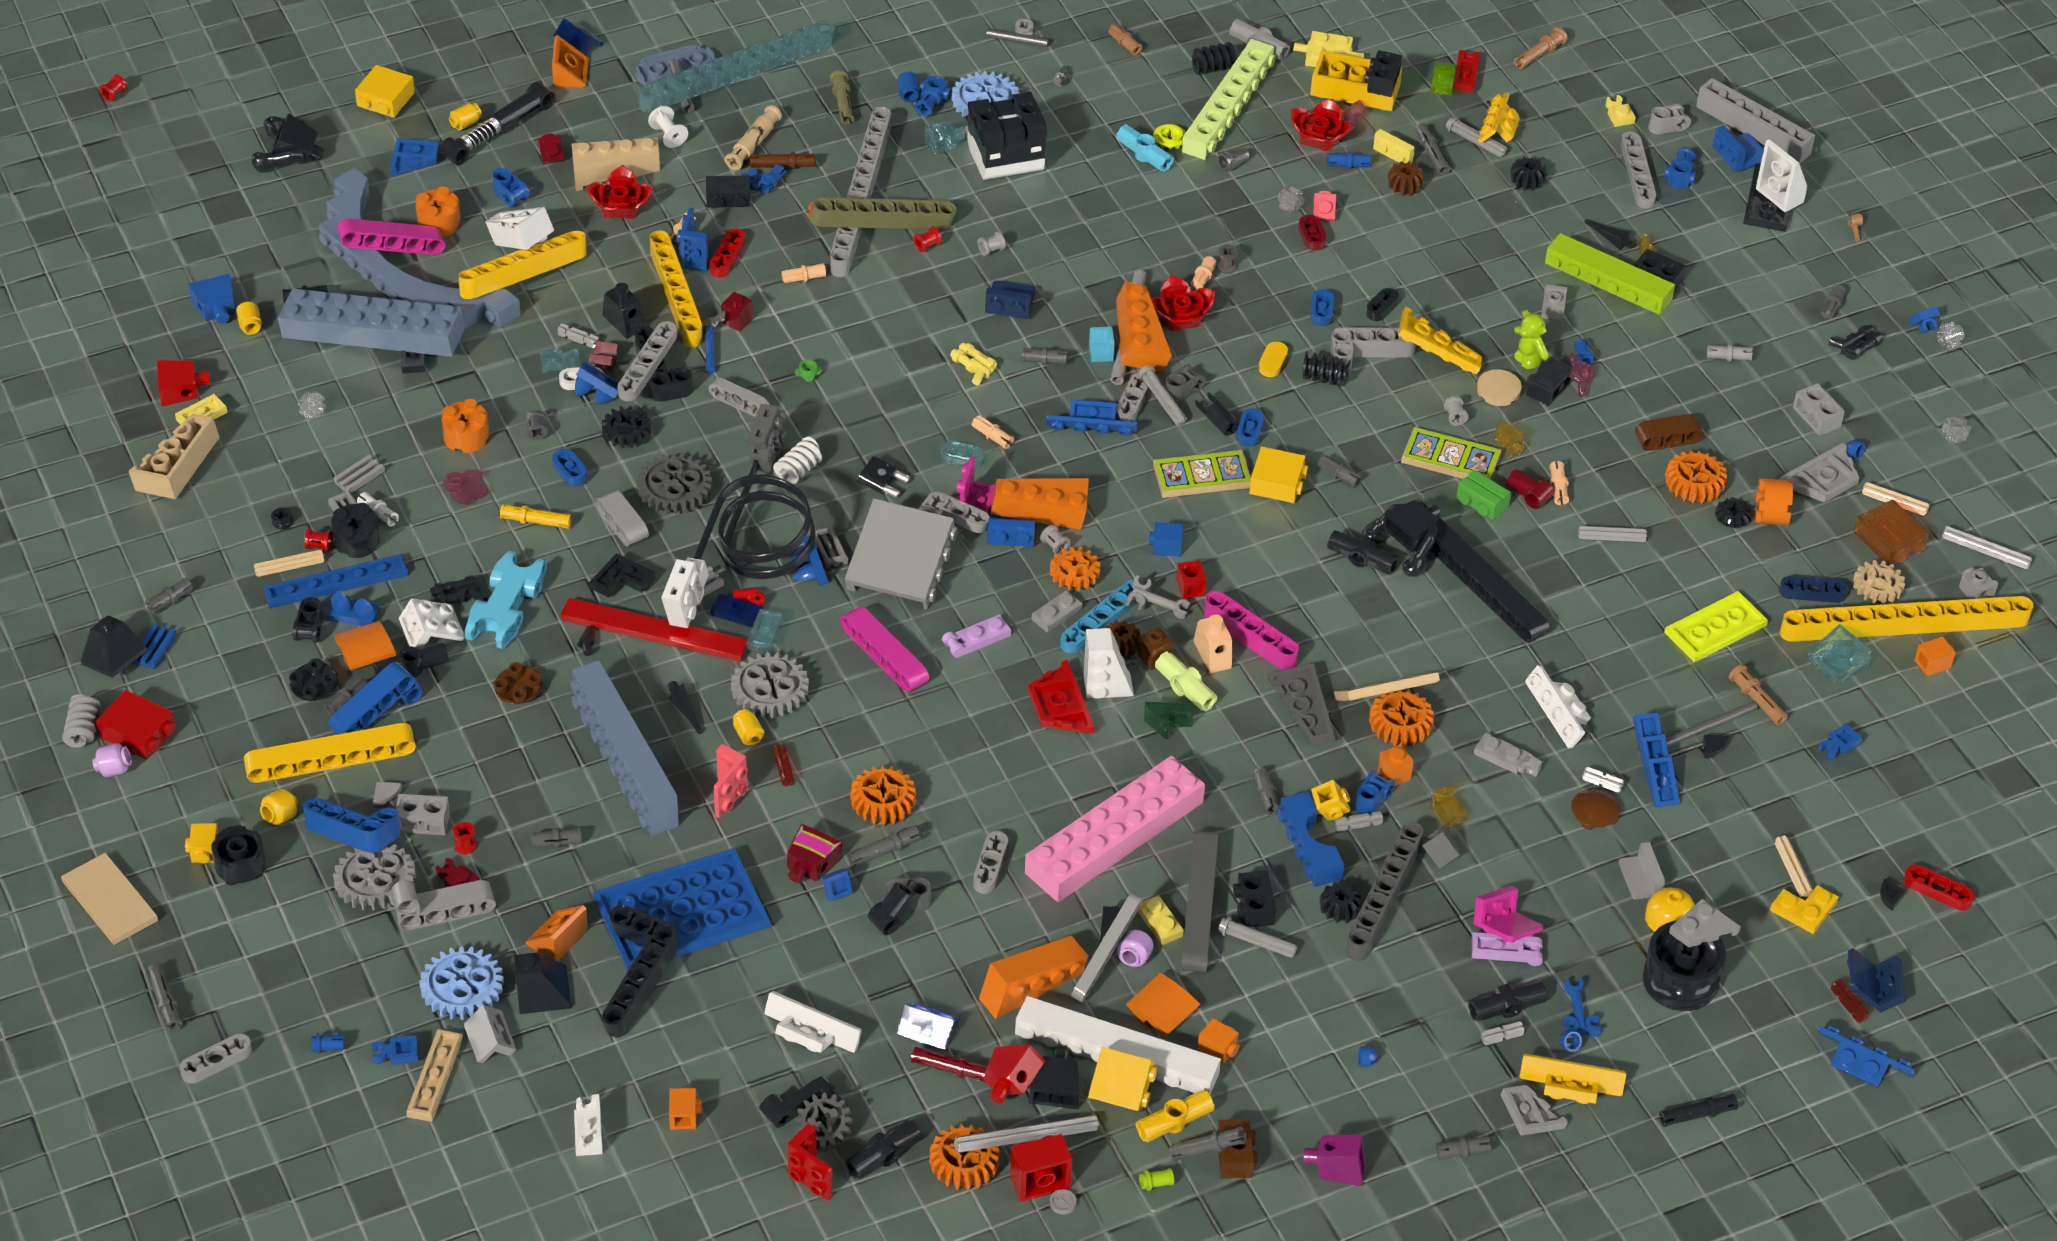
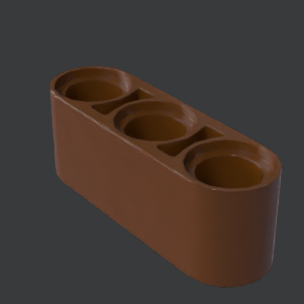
M1693 414L1643 421L1635 428L1636 436L1642 448L1646 451L1698 443L1704 437V432L1696 416Z

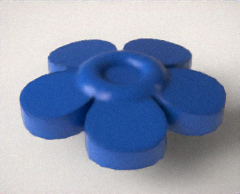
M750 169L748 174L742 173L740 175H749V189L751 186L754 190L761 188V186L758 187L757 185L763 174L757 175L756 169Z

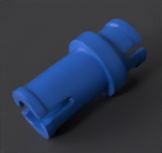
M775 165L769 173H765L758 182V187L762 185L759 190L763 193H768L777 186V182L786 174L785 170L782 171L784 167Z

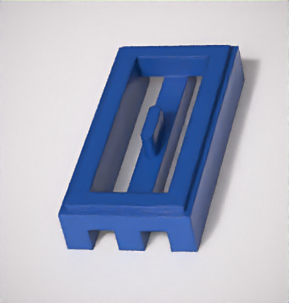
M153 624L142 640L148 651L133 663L155 669L175 638L176 631L174 629L167 631V627L164 626L160 629L157 624ZM163 636H164V637H165L164 640L162 641V643L160 644V646H159L158 649H157V645L159 644V642L161 641V639H162ZM155 652V654L153 655V657L151 658V660L148 661V659L150 658L151 654Z

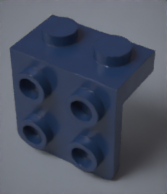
M994 281L992 287L986 290L985 313L1029 319L1036 288L1030 285Z
M1854 948L1848 950L1849 986L1855 994L1860 995L1870 1006L1872 1005L1879 1012H1884L1906 1002L1903 964L1900 958L1895 956L1874 965Z

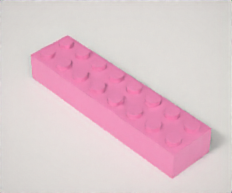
M1171 755L1028 852L1025 856V874L1059 903L1201 805L1204 800L1205 784Z

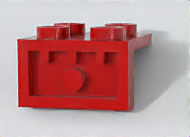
M807 1123L788 1142V1174L795 1182H801L810 1188L811 1192L816 1196H822L829 1201L832 1198V1168L817 1158L816 1128Z

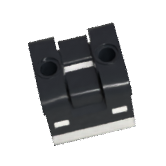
M1031 91L1011 94V99L990 102L988 99L968 102V146L983 180L1044 170L1047 126Z

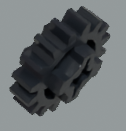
M620 406L619 411L611 409L612 415L605 414V420H602V435L606 437L607 442L612 441V446H616L619 443L621 448L628 444L630 448H633L634 443L641 445L642 439L648 440V434H651V419L647 418L646 412L641 413L640 408L632 410V406H629L628 409Z

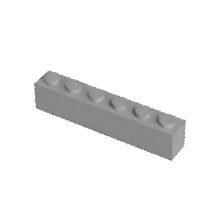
M1713 78L1700 87L1696 104L1697 108L1742 133H1749L1756 141L1765 145L1766 140L1770 139L1799 162V164L1811 155L1815 139L1814 134Z

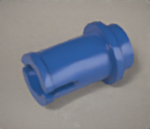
M1585 339L1577 340L1574 343V347L1577 352V362L1582 366H1589L1593 363L1594 354L1590 351L1588 341H1585Z
M317 1033V1036H311L312 1051H317V1054H320V1051H343V1034L319 1035Z

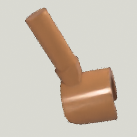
M1860 213L1850 215V220L1848 221V226L1852 227L1855 241L1860 240L1858 226L1863 224V217Z

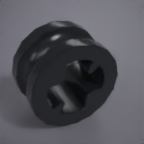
M284 507L277 508L271 513L272 524L275 528L283 530L292 526L293 518L290 509Z

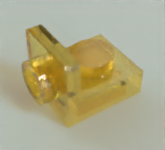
M1501 421L1496 428L1495 442L1507 448L1506 459L1510 461L1515 455L1518 456L1524 448V433Z
M1453 785L1439 788L1432 794L1430 809L1445 828L1467 820L1468 815L1455 798L1456 788Z

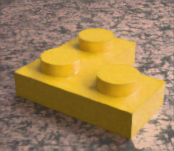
M1817 885L1808 898L1803 900L1783 889L1771 904L1770 911L1814 934L1838 903L1839 896Z

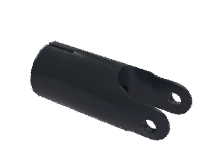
M1210 392L1207 393V396L1214 404L1203 406L1199 401L1195 400L1197 408L1225 436H1230L1236 432L1240 423L1239 420Z

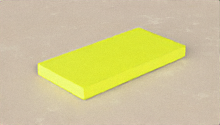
M1737 591L1667 626L1665 634L1695 663L1764 628L1768 624V619Z

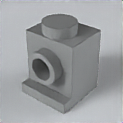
M1545 285L1541 311L1542 318L1563 321L1567 287Z
M1971 567L1963 572L1959 588L1968 599L1994 598L1998 582L1996 580L1993 581L1983 568L1975 570Z

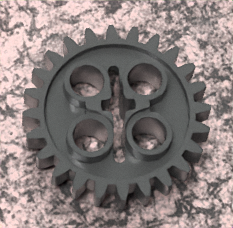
M672 453L671 458H668L663 454L662 460L654 457V463L646 462L647 468H641V473L638 474L637 480L639 496H642L643 503L648 502L649 508L656 505L657 512L664 508L665 514L670 510L677 514L678 509H682L684 513H687L688 507L695 510V504L702 506L703 499L708 500V494L711 493L712 477L710 470H707L706 464L701 465L700 459L693 462V456L685 459L683 453L679 457Z

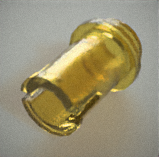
M1641 234V239L1637 237L1640 256L1646 249L1657 253L1648 234Z

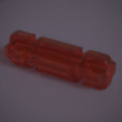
M784 744L775 745L773 747V754L776 759L779 776H781V783L785 787L788 785L792 786L795 783V777L787 754V748Z
M1841 979L1834 981L1831 984V991L1835 996H1839L1838 999L1850 1014L1853 1013L1852 1017L1856 1022L1861 1023L1867 1020L1869 1012L1864 1006H1860L1861 1002L1852 991L1846 989L1848 986Z

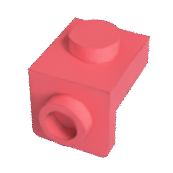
M1329 191L1315 193L1313 215L1319 218L1320 221H1335L1336 194H1331Z

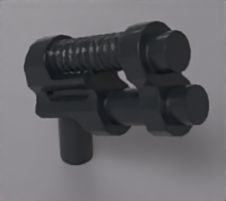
M1863 325L1858 329L1857 333L1847 335L1846 341L1830 337L1828 345L1840 348L1841 355L1843 354L1847 358L1855 360L1865 351L1879 345L1883 336L1879 332H1873V328L1870 325Z
M473 575L446 584L436 583L434 587L430 588L433 602L448 604L456 601L464 603L469 597L487 602L488 598L481 593L480 584ZM452 590H453V591L456 590V592H453V593H449V594H445V595H444L445 592H449V591H452Z

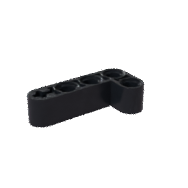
M641 326L635 330V349L637 355L654 330L651 327ZM657 344L653 345L652 348L658 349L660 346ZM663 358L647 382L651 398L655 401L663 402L688 397L693 392L692 372L687 368L667 370ZM644 359L642 362L651 363L653 360Z

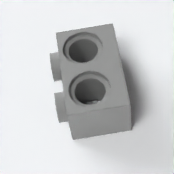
M1819 383L1796 392L1793 409L1819 436L1841 427L1845 411Z
M398 794L396 810L399 815L401 833L446 835L450 814L448 797Z

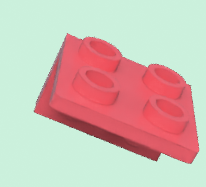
M723 744L716 750L718 782L714 785L715 817L719 819L725 812L728 813L732 809L734 802L740 796H744L748 789L746 756Z

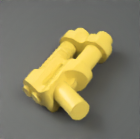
M963 342L958 350L953 349L950 353L954 362L957 364L962 363L966 366L967 371L975 373L972 379L975 385H980L983 377L989 378L990 374L997 367L996 360L987 357L970 343L966 344Z

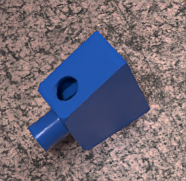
M230 274L188 284L191 302L205 321L216 319L218 323H226L229 320V316L236 313Z

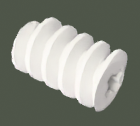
M804 437L802 441L797 443L795 447L774 464V472L779 478L796 484L817 463L821 462L822 455L819 445L813 438Z

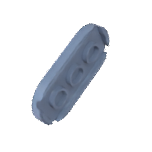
M701 45L680 47L642 58L635 67V76L641 84L647 87L659 88L672 85L669 61L676 59L677 62V59H680L688 80L710 74L716 66V55L710 48L706 47L704 49L701 48Z

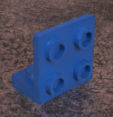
M689 208L687 215H683L682 230L679 229L677 233V242L680 243L677 257L681 259V268L707 272L709 266L708 233L695 232L694 208Z

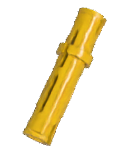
M502 504L500 510V519L520 521L521 524L528 522L569 529L571 525V514L536 510L526 505L517 507Z

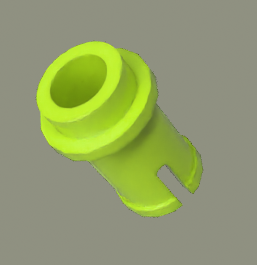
M1169 1168L1155 1172L1144 1170V1173L1139 1174L1141 1189L1151 1191L1154 1187L1174 1185L1172 1169Z

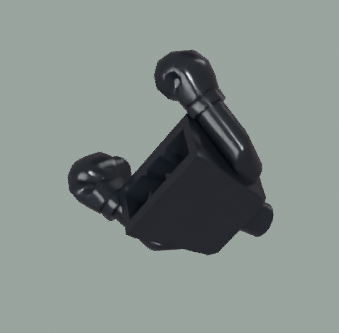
M289 113L285 118L270 116L264 120L263 125L267 135L275 140L272 150L269 153H253L251 163L258 172L265 173L271 171L280 163L295 162L304 164L309 155L320 160L325 149L314 144L317 132L309 127L304 120H299Z
M1416 500L1403 504H1392L1380 518L1377 517L1365 526L1362 536L1378 544L1386 540V532L1413 553L1411 558L1403 563L1404 574L1409 577H1418L1423 573L1425 561L1427 560L1426 556L1434 545L1438 533L1437 522L1440 510L1436 505L1426 508Z

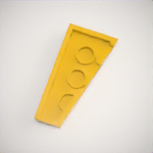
M1407 306L1404 308L1401 314L1398 336L1407 342L1420 346L1427 352L1440 356L1444 361L1460 366L1464 371L1477 375L1481 369L1482 356L1459 341L1452 342L1446 332L1441 329L1440 331L1434 330L1428 326V320L1423 317L1419 320L1411 315L1413 310Z

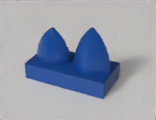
M587 362L582 364L576 373V396L586 394L595 386V396L598 405L608 403L613 398L615 399L618 395L619 382Z
M809 536L805 537V539L803 540L805 545L807 544ZM814 543L809 556L803 562L808 564L801 567L792 579L799 581L818 579L821 586L829 583ZM805 546L794 553L791 561L801 553Z
M339 590L333 595L326 615L327 620L365 626L376 622L380 607L378 604L369 603L364 598L358 601L350 600Z

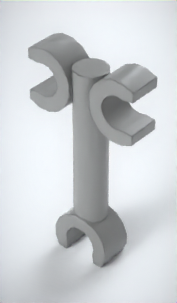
M1135 576L1132 583L1133 592L1128 595L1126 606H1129L1130 602L1135 600L1139 603L1137 610H1141L1146 600L1173 610L1174 615L1179 619L1185 618L1187 612L1180 608L1187 610L1190 604L1189 601L1181 599L1175 602L1148 592L1151 580L1148 579L1146 585H1141L1138 582L1140 576Z

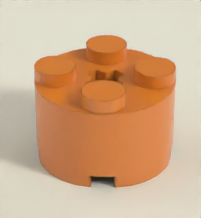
M441 186L437 189L419 193L416 196L417 225L437 227L440 229L442 237L450 236L458 230L457 227L461 224L459 199L454 193L449 191L448 187Z
M466 399L443 408V438L448 448L454 451L455 448L461 449L462 453H471L485 446L486 440L489 439L488 416L486 410L477 404L476 400Z
M1759 478L1758 489L1755 491V503H1758V509L1755 510V523L1789 525L1791 513H1789L1790 505L1793 502L1792 480Z

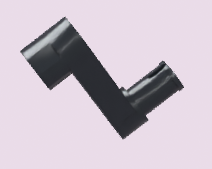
M822 1075L785 1100H782L777 1093L769 1095L760 1104L759 1110L776 1128H780L799 1115L798 1108H806L803 1101L813 1102L812 1095L822 1099L823 1093H826L828 1099H831L835 1094L837 1095L838 1102L843 1099L835 1092L834 1085Z

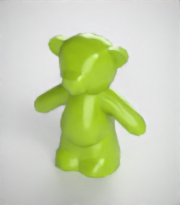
M1524 310L1522 311L1524 319L1521 326L1514 328V332L1522 336L1518 343L1519 349L1515 352L1514 358L1516 361L1521 362L1522 367L1534 369L1541 364L1542 359L1547 360L1549 358V353L1541 338L1542 334L1547 332L1546 325L1541 316Z

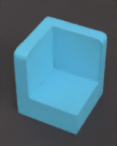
M1112 327L1090 328L1089 352L1091 362L1113 361L1114 336Z

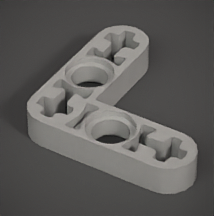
M942 492L930 493L918 508V510L951 517L954 519L955 524L972 532L982 533L988 529V519L990 518L986 512ZM961 510L963 514L957 515L952 511Z

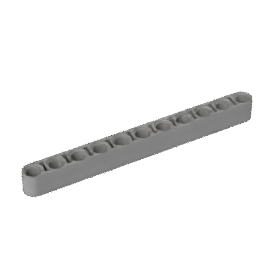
M876 107L871 113L847 198L871 199L891 131V111L887 107ZM838 227L830 253V272L835 277H845L849 274L862 228Z

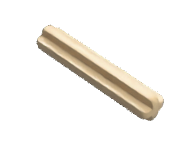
M1866 482L1862 489V494L1922 516H1925L1929 509V504L1869 482Z
M319 549L254 564V571L257 577L321 564L324 562V555L322 550Z
M1785 835L1778 836L1775 846L1800 897H1808L1813 889L1788 837Z

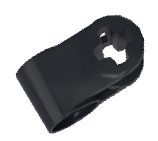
M308 597L301 601L297 618L293 624L292 636L294 641L308 639L313 640L315 643L319 642L324 621L319 599Z

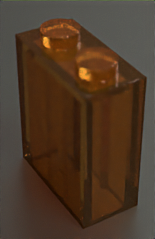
M1893 499L1857 516L1854 533L1888 566L1901 563L1906 558L1924 551L1929 535Z

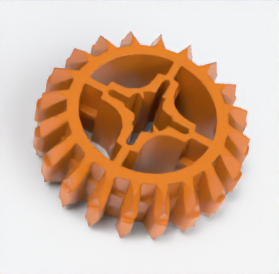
M1690 450L1687 454L1681 452L1680 455H1674V458L1669 461L1665 471L1666 486L1669 487V492L1675 493L1676 498L1682 497L1683 502L1690 500L1692 504L1695 501H1699L1700 504H1703L1704 501L1711 503L1712 499H1718L1725 490L1727 473L1726 468L1723 467V462L1717 461L1716 456L1709 457V453L1701 454L1700 450L1697 453H1693Z
M1398 690L1397 693L1388 692L1387 695L1383 693L1379 698H1375L1370 708L1369 722L1372 732L1376 733L1377 739L1384 738L1385 744L1392 742L1394 747L1397 744H1402L1404 748L1407 744L1414 747L1416 742L1422 743L1424 738H1428L1434 726V711H1432L1431 704L1427 703L1426 698H1419L1418 693L1410 694L1409 690L1406 693L1401 692V690Z
M883 765L880 769H876L873 766L870 772L864 770L862 775H857L851 785V805L853 810H856L857 816H863L865 822L871 819L874 825L877 822H881L883 826L886 822H891L894 825L896 819L903 821L905 816H910L911 809H914L916 799L914 781L910 780L909 774L903 775L902 769L895 771L893 766L889 769H885Z
M961 1123L959 1128L956 1129L951 1125L949 1132L942 1130L940 1137L935 1136L930 1147L929 1163L933 1174H937L939 1182L945 1180L947 1187L954 1184L957 1191L960 1186H965L967 1191H969L970 1186L974 1185L979 1189L981 1182L988 1184L990 1177L994 1178L996 1170L1000 1166V1150L998 1146L956 1152L953 1145L956 1137L984 1133L982 1127L975 1130L973 1124H971L969 1128H964Z

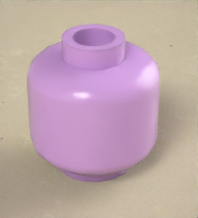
M113 743L99 747L95 758L92 759V763L96 772H100L104 777L110 778L126 773L132 760L127 747H123L119 743Z
M1141 930L1128 931L1117 946L1119 959L1130 967L1142 966L1153 951L1151 937Z

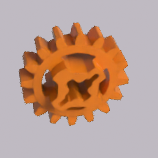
M1070 547V551L1061 549V555L1055 553L1054 559L1050 561V576H1053V582L1059 581L1060 588L1066 585L1069 591L1072 587H1076L1077 591H1080L1082 586L1089 589V583L1095 585L1096 579L1100 577V562H1097L1096 555L1091 556L1090 550L1083 552L1082 547L1078 551H1075L1073 547Z

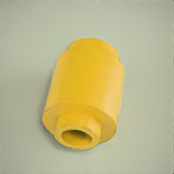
M467 103L450 112L449 122L453 128L461 131L477 123L482 118V112L476 103Z
M254 302L241 303L236 309L240 329L248 335L256 334L262 325L259 308Z
M743 709L734 715L733 726L743 744L755 745L759 743L764 736V730L755 714L748 709Z

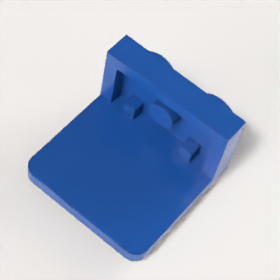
M1724 126L1716 128L1712 147L1734 172L1753 167L1755 164H1761L1764 149L1749 133L1733 137Z
M990 509L987 544L1034 547L1035 521L991 515Z

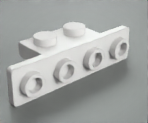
M1537 665L1525 682L1567 748H1573L1585 734L1580 724L1586 725L1591 717L1585 710V705L1580 702L1574 693L1575 690L1571 685L1552 682L1544 668Z
M775 991L769 993L765 1015L781 1021L777 1024L776 1034L783 1036L787 1041L806 1046L808 1050L821 1053L831 1044L852 1053L857 1050L862 1032L860 1028Z

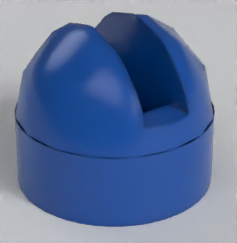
M1851 440L1846 444L1848 456L1854 459H1859L1865 449L1863 442Z
M1566 1031L1560 1035V1046L1564 1050L1570 1052L1579 1050L1582 1045V1038L1579 1033ZM1567 1038H1574L1573 1043L1566 1042Z
M1360 1046L1358 1051L1359 1067L1374 1065L1377 1060L1376 1050L1369 1046Z

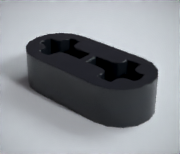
M1392 288L1382 289L1367 304L1366 316L1372 321L1383 320L1398 305V292Z

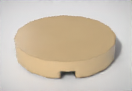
M1501 369L1484 372L1479 377L1476 387L1479 397L1481 398L1482 396L1485 402L1495 406H1507L1512 401H1517L1522 390L1521 381L1518 377L1509 371Z

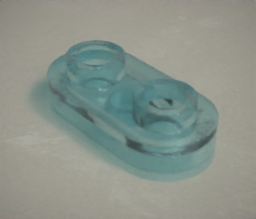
M955 441L945 442L940 447V458L945 463L963 467L964 463L968 464L970 457H975V468H979L984 464L985 453L980 447Z

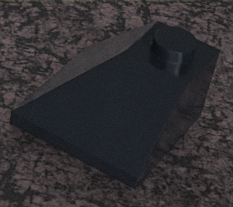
M108 615L90 629L82 654L81 664L113 678L148 651V649L123 621Z
M540 952L514 955L520 1014L571 1009L566 964Z

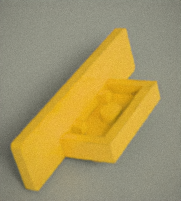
M1508 92L1502 95L1498 94L1491 100V106L1487 110L1488 114L1483 120V127L1479 131V143L1488 139L1496 131L1506 142L1513 139L1520 118L1516 110L1507 105L1510 96Z
M1524 1054L1520 1078L1545 1083L1544 1095H1549L1551 1098H1566L1581 1104H1596L1597 1092L1616 1096L1623 1095L1626 1072Z

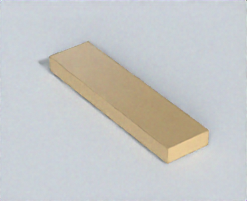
M437 1029L406 1111L408 1118L433 1122L463 1041V1034Z

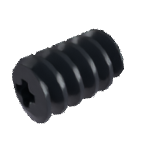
M1226 42L1224 45L1221 43L1217 44V46L1210 45L1209 48L1204 46L1201 50L1195 48L1192 52L1193 70L1197 75L1199 74V68H1201L1203 73L1207 72V67H1209L1211 72H1214L1215 65L1218 70H1222L1223 64L1229 69L1230 62L1234 64L1238 59L1236 50L1231 42Z
M1307 351L1302 368L1303 379L1307 380L1311 374L1312 381L1314 382L1320 376L1321 383H1325L1327 378H1329L1330 385H1333L1337 380L1338 386L1342 387L1345 381H1347L1351 360L1346 365H1343V358H1340L1336 364L1334 356H1331L1330 360L1326 362L1324 354L1320 360H1317L1316 353L1309 358Z

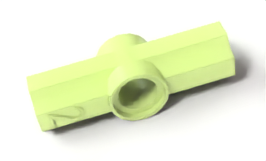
M1166 651L1160 655L1159 659L1155 662V667L1170 681L1173 691L1178 696L1185 695L1201 711L1204 710L1206 712L1211 709L1217 701V695L1202 682L1199 672L1194 667L1187 668L1172 653Z

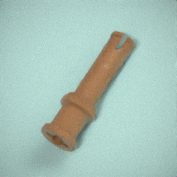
M1560 27L1554 28L1552 33L1542 36L1539 43L1514 58L1515 66L1523 69L1544 53L1553 52L1558 45H1563L1567 42L1566 32Z
M1744 664L1737 666L1731 671L1728 677L1729 680L1735 682L1741 688V693L1744 696H1750L1776 726L1782 725L1787 720L1788 715L1760 687L1761 684L1758 678H1753Z

